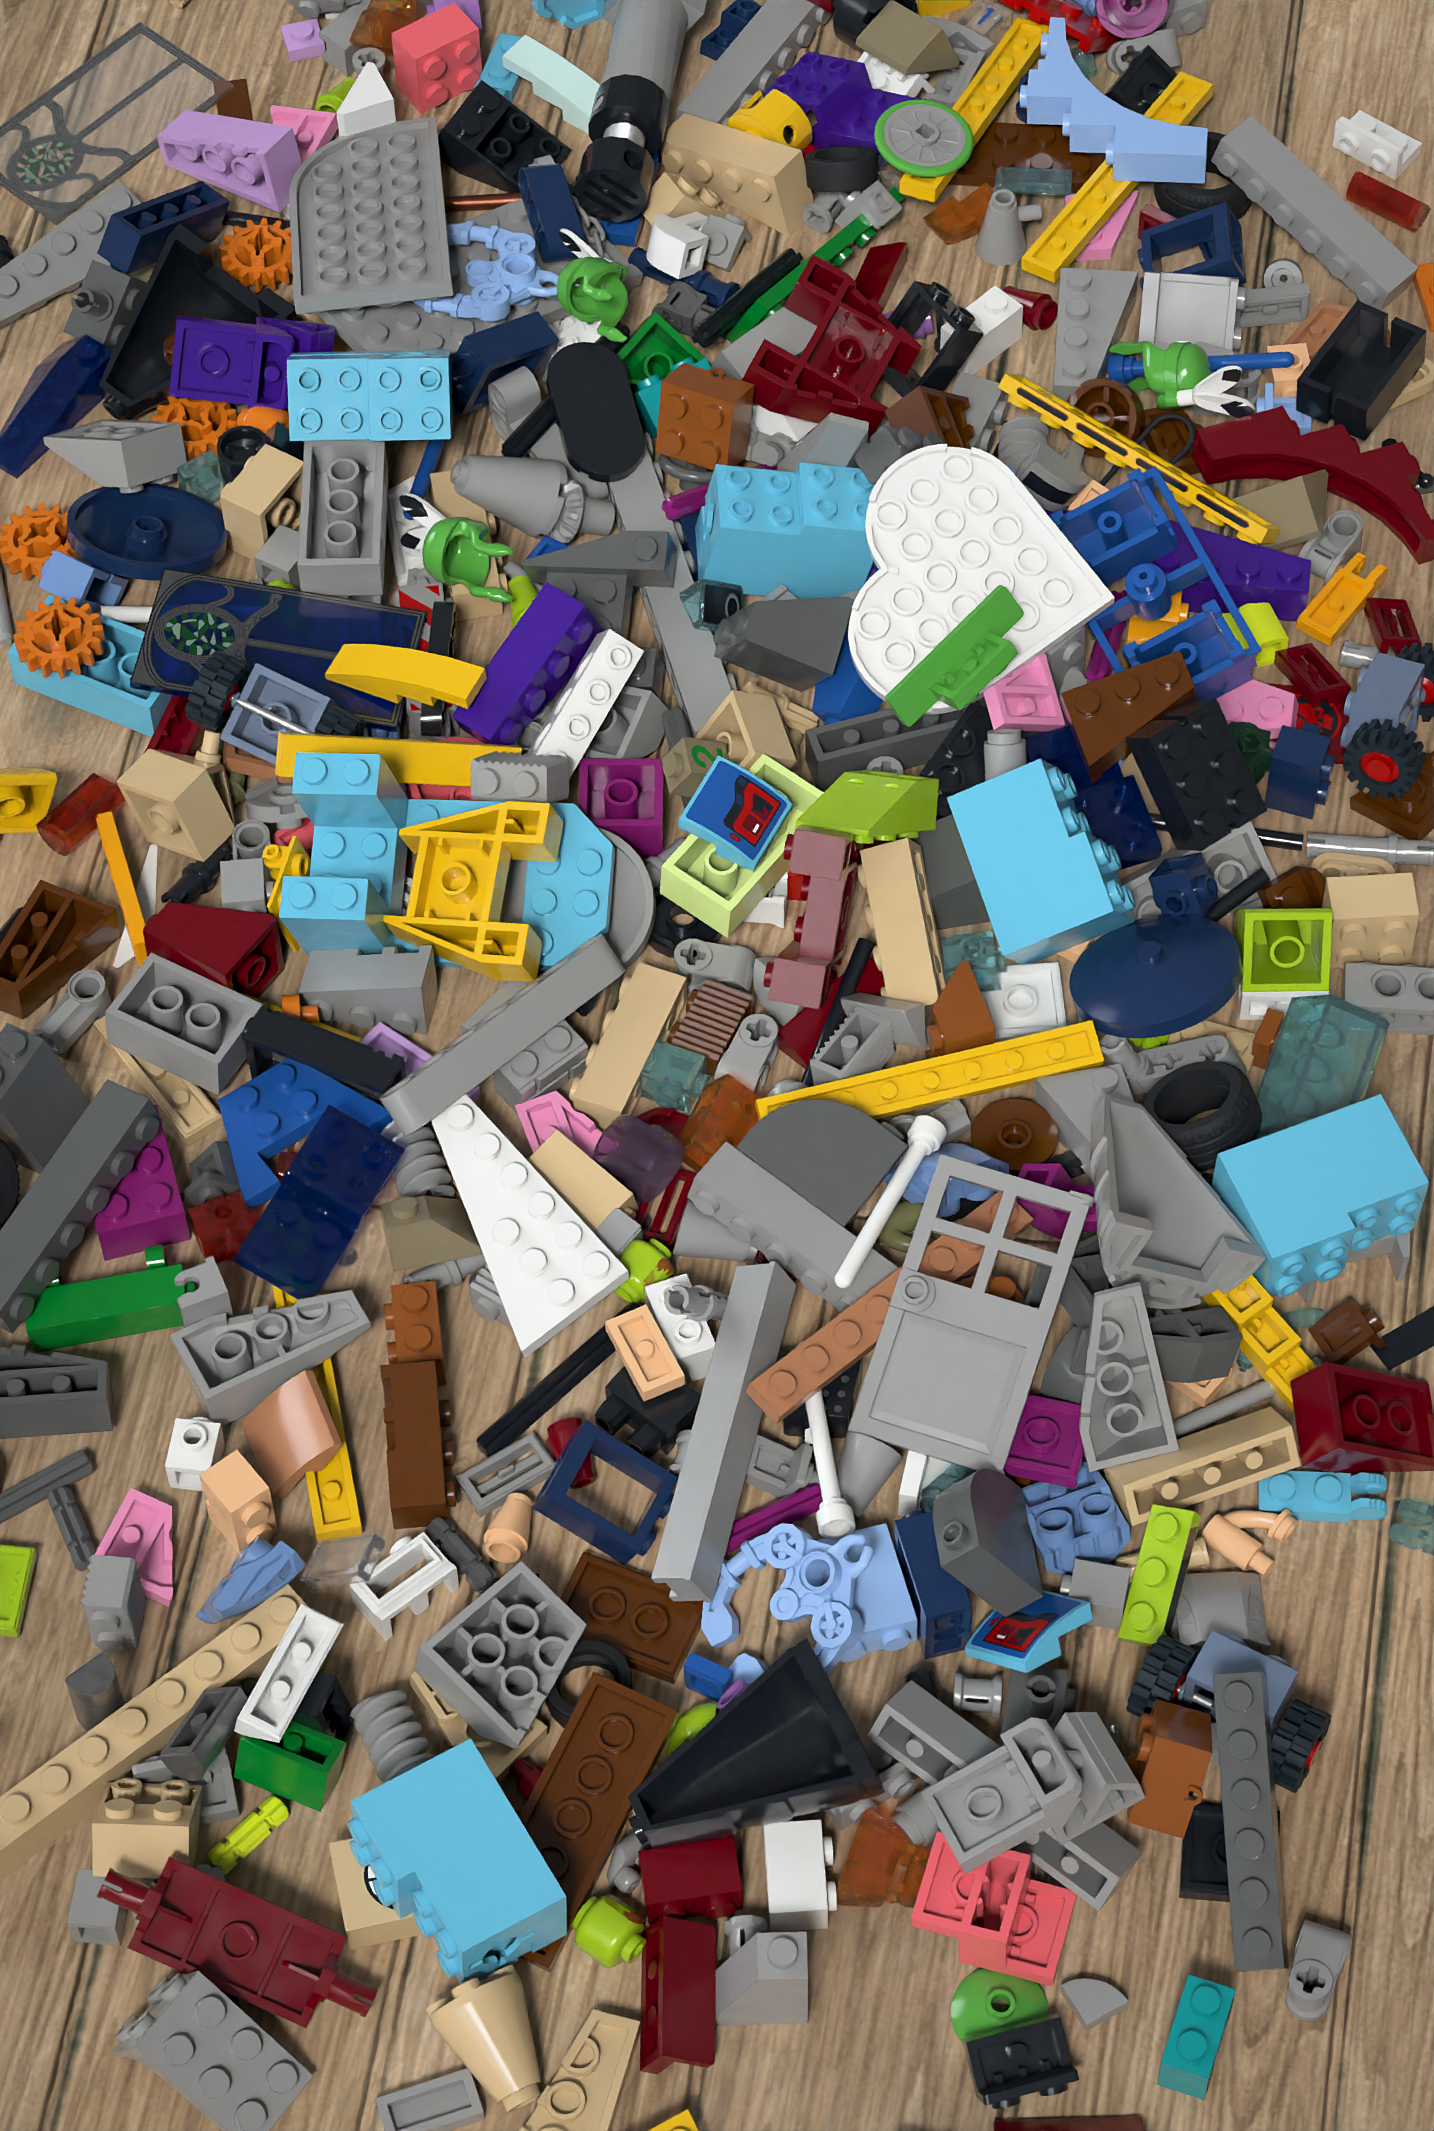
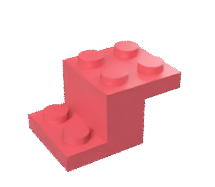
M937 1831L911 1916V1926L957 1938L958 1962L1053 1987L1076 1905L1077 1895L1067 1888L1030 1879L1031 1855L1013 1850H1008L965 1874L943 1833Z

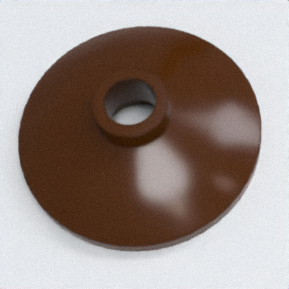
M1019 1098L1002 1099L987 1105L977 1114L971 1127L972 1147L1008 1163L1009 1173H1020L1023 1163L1045 1164L1052 1157L1058 1144V1128L1047 1110L1039 1104ZM1010 1142H1018L1019 1144H1018V1145H1012V1144H1008V1143H1010Z

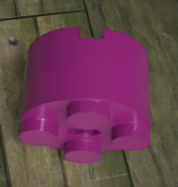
M1094 0L1100 23L1110 33L1121 38H1138L1155 31L1168 20L1175 4V0H1140L1142 3L1132 6L1130 4L1132 0Z

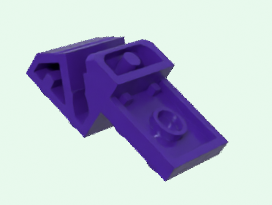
M809 52L803 55L799 62L784 75L778 77L775 83L763 93V97H765L772 89H776L795 101L808 118L815 113L817 123L812 127V145L819 148L844 145L866 146L875 149L877 155L881 154L875 144L874 131L879 117L887 109L900 102L924 100L908 95L873 89L865 63L823 55L817 52ZM790 126L785 127L791 134L793 133V129Z
M177 315L169 396L248 405V409L263 406L286 410L288 406V357L291 353L333 352L335 326L256 316V324Z

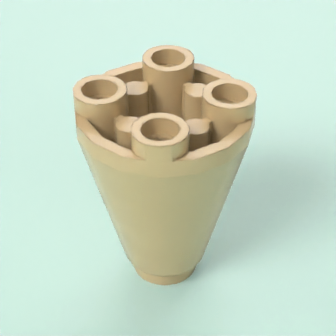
M514 1965L506 1966L487 1977L488 1983L481 1984L478 1978L462 1983L451 1990L455 1998L454 2000L449 1996L425 2009L434 2029L497 2104H503L507 2113L532 2103L542 2094L538 2087V2084L541 2083V2077L522 1982Z

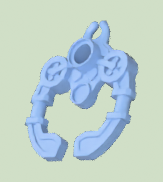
M472 221L447 225L449 246L457 244L469 246L471 241L486 243V249L498 251V260H473L466 265V282L468 285L475 287L471 295L456 293L454 298L412 300V302L423 308L426 313L433 314L434 311L449 313L450 317L478 318L483 321L495 322L504 319L510 313V305L523 306L533 302L536 297L557 296L556 287L559 276L540 269L536 262L535 240L530 235L513 233L494 225L491 228L476 226L475 222ZM546 282H552L556 286L545 288L541 285Z
M781 1523L773 1527L769 1533L743 1542L740 1545L742 1550L729 1561L723 1560L713 1602H703L701 1629L711 1646L716 1648L723 1647L735 1641L739 1636V1620L729 1605L735 1590L742 1586L739 1576L751 1566L760 1571L769 1562L774 1568L786 1571L783 1583L770 1601L772 1615L788 1623H794L800 1619L813 1616L810 1628L814 1640L817 1641L813 1650L827 1676L831 1675V1670L841 1660L846 1650L853 1648L862 1634L863 1623L860 1614L853 1608L854 1586L856 1577L862 1574L869 1566L874 1549L871 1545L865 1546L858 1562L848 1560L847 1552L851 1545H863L866 1543L867 1538L864 1533L849 1534L832 1546L813 1540L812 1536L804 1528L793 1524ZM830 1567V1577L823 1585V1574ZM743 1653L734 1660L728 1669L733 1671V1683L740 1678L750 1683L763 1674L767 1667L762 1660Z

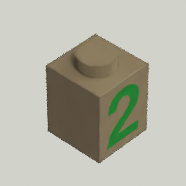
M683 737L662 758V768L666 776L669 794L693 797L717 756L719 755L729 760L726 744Z

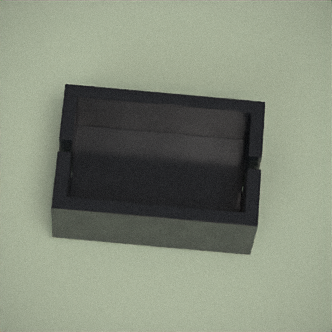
M1357 300L1297 379L1296 411L1325 424H1328L1332 419L1334 420V426L1343 424L1348 434L1366 441L1424 363L1427 330L1395 317L1391 322L1389 348L1386 346L1388 313Z
M1190 698L1163 714V720H1153L1125 737L1177 850L1203 851L1230 834V828L1238 829L1267 811L1266 805L1216 698Z

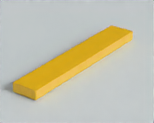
M279 732L275 774L280 777L294 776L296 752L381 754L398 783L471 787L470 762L473 759L498 751V753L505 751L506 754L520 752L521 754L522 748L517 745Z

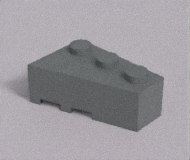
M12 1344L10 1349L0 1347V1439L113 1431L114 1394L107 1361L54 1351L51 1356L27 1352L26 1346Z

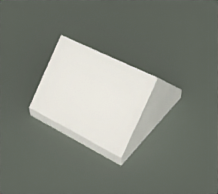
M367 61L336 112L339 137L349 136L396 122L394 99L374 63Z

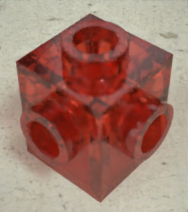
M239 1192L228 1196H216L207 1203L188 1209L193 1233L204 1261L205 1258L211 1256L214 1257L216 1264L226 1260L235 1261L257 1250L254 1233L261 1231L259 1221L253 1206L244 1207Z

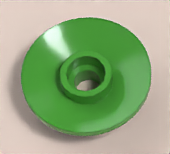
M984 1968L973 1972L961 1982L951 2004L952 2025L962 2043L963 2039L1049 2016L1047 1999L1037 1982ZM996 2000H1002L1008 2003L1009 2009L1005 2012H997L991 2005Z

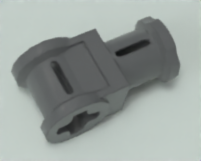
M675 281L668 287V295L662 303H658L652 309V313L656 311L677 332L691 337L694 335L693 328L717 308L708 305L707 295L697 292L685 282ZM730 327L715 341L719 343H724L727 340L725 336L732 329V327Z

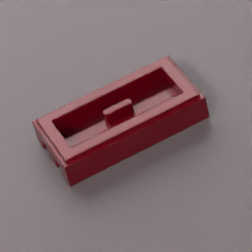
M1372 597L1366 599L1364 612L1379 653L1387 654L1388 648L1393 647L1394 653L1397 654L1406 645L1410 649L1412 643L1419 642L1421 647L1422 642L1406 600ZM1391 609H1396L1395 612L1404 636H1400V633L1397 628L1398 622L1396 616L1392 614Z
M1312 643L1275 651L1274 664L1313 707L1321 706V699H1324L1328 704L1335 702L1336 695L1342 700L1347 699L1351 686Z
M655 1163L635 1217V1221L641 1225L645 1242L648 1243L651 1238L656 1239L672 1252L688 1201L687 1196L697 1173ZM663 1176L669 1177L670 1179L650 1231L644 1230L643 1228ZM680 1180L685 1181L665 1235L660 1234Z

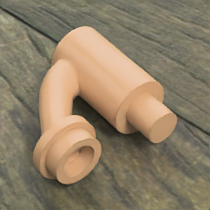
M1288 1509L1283 1510L1280 1514L1239 1510L1227 1513L1224 1516L1216 1514L1206 1525L1201 1536L1204 1537L1205 1544L1243 1571L1247 1572L1252 1568L1265 1577L1274 1567L1275 1561L1262 1553L1264 1550L1263 1544L1241 1529H1268L1267 1537L1272 1541L1277 1539L1283 1543L1296 1528L1298 1520L1292 1517V1512Z

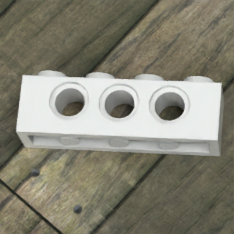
M611 629L598 633L527 754H535L536 756L543 754L544 757L558 755L559 758L566 756L569 760L570 779L644 651Z

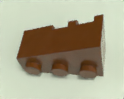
M919 385L885 410L890 427L900 429L902 426H906L915 433L922 435L932 432L944 444H947V447L970 449L969 440L975 436L973 426L970 424L966 425L964 411L970 408L968 397Z
M1180 650L1061 693L1063 712L1091 784L1102 778V773L1121 759L1124 761L1131 754L1125 737L1153 720H1163V714L1188 699L1195 698V686Z
M40 880L0 944V1011L20 1019L26 1018L66 984L75 973L81 971L120 938L116 909Z
M435 1360L380 1365L385 1401L383 1412L384 1423H386V1453L394 1529L427 1527L438 1516L448 1519V1507H456L454 1479L446 1480L445 1467L454 1466L452 1439L443 1440V1427L451 1426L449 1399L440 1400Z

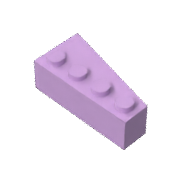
M184 110L157 136L166 166L278 213L289 204L291 180L296 170L302 164L293 127Z

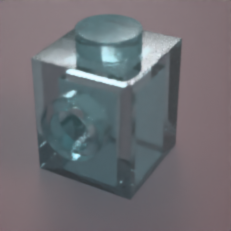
M993 931L942 937L944 974L947 982L958 964L968 960L981 992L1002 990L1001 973L1008 972L1007 958L1002 955L1000 947H997Z
M657 1040L641 1072L642 1097L655 1101L663 1108H675L690 1113L696 1100L704 1099L710 1085L711 1077L706 1074V1056Z

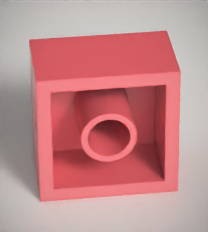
M455 2L391 33L397 88L420 114L473 89L477 81L480 80L482 61L479 28Z

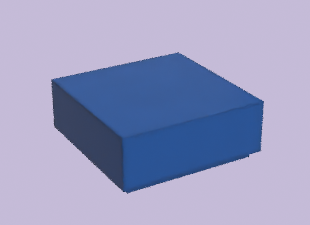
M691 1652L684 1663V1683L686 1688L719 1702L723 1693L733 1683V1671Z

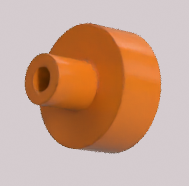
M299 994L282 995L284 1014L308 1023L319 1022L318 1005L301 1006Z

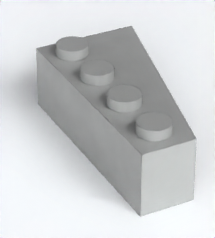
M1060 269L1053 394L1066 401L1070 394H1074L1082 386L1080 384L1086 380L1105 378L1109 355L1114 354L1109 349L1111 346L1119 343L1120 338L1123 337L1128 317L1136 304L1137 271Z

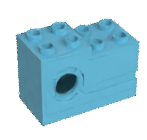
M451 349L291 353L287 359L290 441L451 439L453 432Z
M799 462L796 472H785L716 464L705 496V506H702L695 526L699 590H705V585L709 584L741 590L742 594L767 596L783 584L798 599L835 598L850 591L861 590L873 564L866 539L865 522L869 497L875 485L868 482L860 468Z
M1041 758L947 797L1002 955L1020 964L1035 963L1135 922L1131 912L1132 909L1136 908L1135 900L1128 885H1122L1117 870L1122 867L1114 846H1107V843L1102 839L1093 836L1084 813L1077 812L1073 798L1077 797L1078 794L1070 774H1064L1057 766L1054 767Z
M1379 1094L1218 1153L1211 1187L1220 1196V1200L1257 1241L1266 1256V1259L1252 1275L1271 1296L1285 1297L1293 1294L1306 1283L1317 1279L1320 1282H1325L1338 1276L1345 1269L1350 1249L1353 1252L1361 1251L1372 1245L1376 1239L1390 1234L1397 1237L1411 1231L1418 1223L1429 1181L1382 1095Z
M471 1738L350 1801L352 1820L348 1821L347 1825L354 1840L350 1841L349 1844L357 1862L362 1868L367 1865L370 1866L377 1878L372 1881L374 1890L384 1907L392 1904L400 1919L413 1913L415 1922L425 1938L433 1936L440 1948L436 1952L438 1961L448 1978L456 1975L460 1984L474 1978L482 1981L499 1969L517 1962L518 1957L529 1951L534 1953L567 1935L566 1895Z

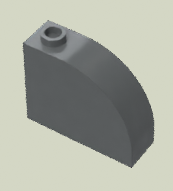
M804 1100L782 1106L763 1117L738 1144L737 1150L846 1229L901 1159L908 1145L902 1141L903 1135L894 1126L887 1122L879 1124L873 1118L852 1106L830 1100Z
M982 1468L941 1491L936 1496L933 1504V1525L940 1564L943 1569L1004 1617L1044 1597L1022 1488L1004 1474L994 1469Z

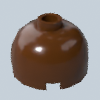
M1110 378L1086 380L1066 400V402L1132 441H1135L1142 433L1145 421L1143 404L1137 393L1121 381ZM1064 427L1068 439L1073 440L1072 436L1074 433ZM1079 444L1085 449V455L1104 458L1106 454L1105 451L1095 445L1091 449Z

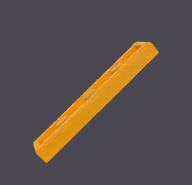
M110 811L98 814L96 821L137 966H141L147 958L142 931L145 922L114 817Z

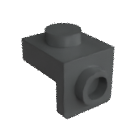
M215 1141L189 1164L193 1182L180 1193L182 1203L214 1211L240 1188L229 1144Z

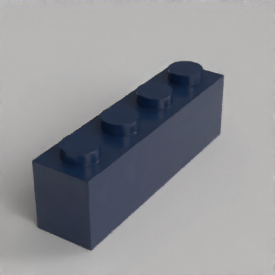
M199 181L111 215L97 254L106 259L114 269L129 274L157 262L168 235L173 232L179 223L206 243L217 237L230 201L203 181Z

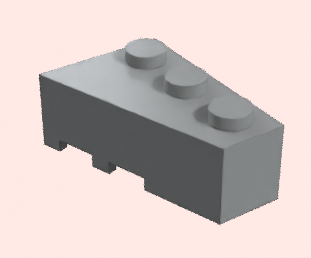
M420 945L419 952L398 953L396 946L383 947L382 954L361 955L362 952L359 948L310 950L298 993L301 1006L318 1005L319 1021L326 1022L332 1020L351 1023L360 1028L375 1027L381 1022L401 1034L417 1033L427 1035L438 996L433 945Z
M1121 1063L1036 1079V1103L1045 1108L1056 1122L1058 1140L1065 1148L1069 1147L1080 1158L1082 1162L1080 1167L1092 1181L1090 1173V1134L1093 1112L1104 1095L1134 1102Z

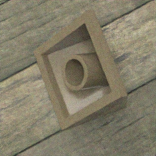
M890 0L857 37L855 43L859 48L904 75L956 68L960 62L943 29L894 0Z
M1323 469L1233 498L1232 500L1281 528L1274 543L1258 544L1259 546L1279 550L1323 535L1329 474Z

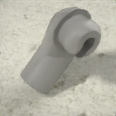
M634 1831L615 1845L606 1874L610 1886L617 1887L623 1894L631 1893L639 1885L641 1876L636 1870L632 1869L638 1858V1851L649 1850L653 1847L649 1841L641 1845Z

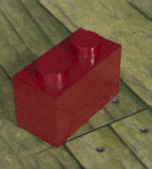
M733 1837L638 1851L639 1871L648 1924L655 1923L663 1916L683 1920L706 1915L709 1918H723L733 1914L735 1910L743 1909V1890Z

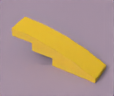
M344 644L325 673L327 680L399 704L404 696L430 706H434L437 699L466 709L470 707L487 679L485 668L419 650L377 644Z
M1253 1275L1225 1294H1222L1221 1290L1218 1289L1202 1296L1210 1308L1222 1307L1243 1336L1239 1348L1288 1408L1294 1412L1290 1381L1317 1366L1299 1347L1302 1339L1272 1307L1274 1301L1272 1296Z

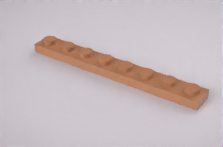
M997 1192L957 1224L990 1233L1003 1193ZM1017 1202L1015 1203L1004 1238L1014 1240L1027 1230L1033 1221V1218ZM941 1235L927 1246L919 1272L951 1283L959 1282L979 1267L985 1248ZM903 1265L749 1383L745 1392L776 1425L876 1347Z

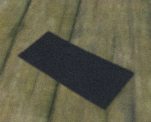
M1434 1306L1383 1335L1382 1337L1387 1343L1383 1348L1379 1349L1373 1343L1369 1345L1388 1370L1399 1366L1434 1346Z

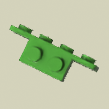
M998 585L885 696V701L903 725L911 727L938 700L960 711L965 705L973 702L979 692L995 676L1001 674L1007 668L1008 663L1018 654L1012 643L1002 637L1023 617L1024 612L1006 587Z

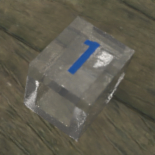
M979 0L958 21V24L977 32L991 41L995 49L1013 24L1014 11L992 0Z

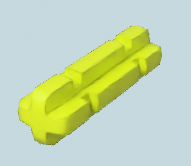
M269 1796L258 1806L261 1811L258 1813L252 1812L225 1837L227 1840L225 1844L219 1842L208 1852L207 1859L212 1868L221 1865L224 1875L231 1871L238 1864L236 1861L238 1857L244 1859L271 1834L269 1829L272 1826L277 1828L288 1818L289 1813L285 1804L276 1796Z

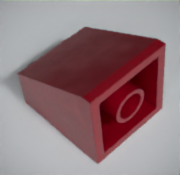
M168 902L158 914L152 915L147 920L142 930L147 957L150 953L156 954L233 991L236 990L257 999L284 970L277 917L271 914Z

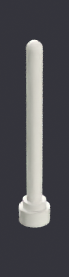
M920 1115L915 1118L907 1133L909 1148L835 1275V1283L838 1287L847 1288L852 1284L924 1156L930 1155L940 1148L947 1135V1131L944 1125L935 1118L926 1115Z
M820 1390L805 1402L823 1500L816 1513L819 1534L825 1538L835 1539L851 1534L856 1526L852 1507L847 1505V1502L840 1495L822 1390Z

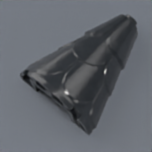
M179 223L166 239L148 283L143 286L128 326L121 330L99 384L101 394L105 400L102 403L103 407L111 416L118 420L122 417L131 420L168 401L172 367L164 357L163 342L175 332L177 315L256 324V316L295 320L297 317L295 307L268 287L259 296L250 291L213 263L209 244Z
M805 1639L781 1655L738 1697H734L693 1739H686L628 1796L636 1814L628 1820L641 1845L649 1841L653 1848L656 1849L733 1836L738 1829L788 1821L795 1816L829 1810L856 1803L860 1800L877 1797L886 1791L853 1723L832 1687V1683L808 1639Z

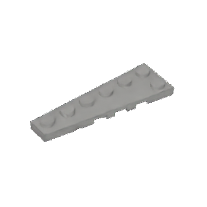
M118 181L0 268V327L18 319L24 313H30L46 305L47 300L63 292L67 294L79 288V284L84 282L92 260L111 266L106 259L97 254L110 217L114 213L141 204L121 181Z

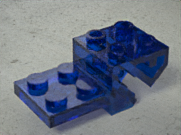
M1069 725L1023 738L1026 740L1027 764L1041 758L1054 767L1057 766L1064 774H1070L1078 794L1077 797L1073 798L1077 812L1084 813L1093 836L1102 839L1107 843V846H1114L1121 862L1122 868L1119 870L1160 858L1163 847L1134 775L1124 777L1117 762L1102 773V778L1091 784Z
M329 1104L286 1170L280 1187L239 1248L233 1262L296 1299L317 1296L344 1252L352 1244L371 1213L369 1207L385 1189L406 1149Z

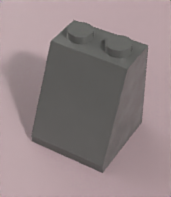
M849 597L755 601L728 618L721 620L714 635V642L718 643L714 657L802 692L833 676L854 600Z
M953 814L937 820L935 830L919 831V838H909L921 846L937 930L991 922ZM896 837V841H897V840L904 839V838Z
M7 1023L0 1032V1139L4 1140L5 1144L9 1146V1151H12L16 1164L41 1174L72 1130L71 1125L77 1123L90 1102L44 1039Z

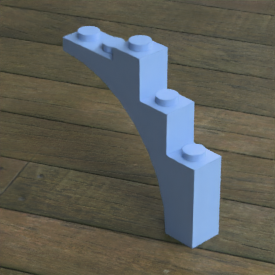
M1050 17L1049 33L1041 34V56H1046V59H1039L1038 69H1029L1028 85H1021L1020 108H1027V124L1063 125V136H1070V152L1106 153V164L1113 165V181L1205 183L1208 128L1175 125L1151 119L1124 108L1102 94L1085 78L1072 58L1066 40L1065 18Z

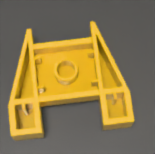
M508 801L399 829V836L413 854H417L406 916L384 915L383 922L397 939L420 948V945H433V953L491 979L517 982L534 981L537 978L543 942L529 924L499 922L510 860L557 862L563 821L550 803Z

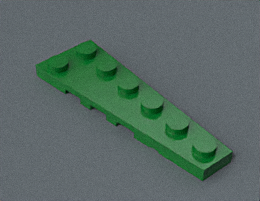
M895 186L888 191L899 204L905 198ZM860 214L813 254L831 265L835 264L836 267H839L853 254L854 251L851 248L854 245L861 248L876 234L875 227L863 214ZM899 214L882 226L881 229L886 228ZM811 256L756 300L725 336L731 344L785 306Z

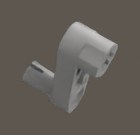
M1107 1034L1101 1040L1102 1046L1100 1048L1104 1055L1108 1057L1112 1064L1121 1063L1132 1095L1148 1094L1152 1087L1164 1076L1180 1067L1196 1062L1217 1061L1229 1063L1239 1068L1246 1075L1245 1065L1228 1040L1221 1035H1210L1143 1050L1140 1053L1135 1052L1127 1038Z

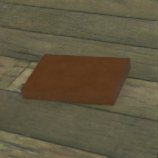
M586 1552L582 1553L560 1598L587 1624L580 1640H600L610 1644L626 1657L630 1668L671 1684H675L701 1629L704 1601H672L669 1598L671 1588L666 1583H655L650 1576Z

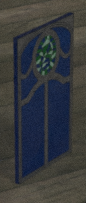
M164 568L134 671L130 677V688L189 697L190 692L194 689V681L198 680L201 668H205L206 660L212 657V653L220 650L249 664L251 672L255 663L331 698L339 704L338 707L365 719L367 728L397 732L401 725L400 720L406 697L403 696L399 704L327 680L325 673L344 644H377L419 650L424 626L428 620L427 612Z

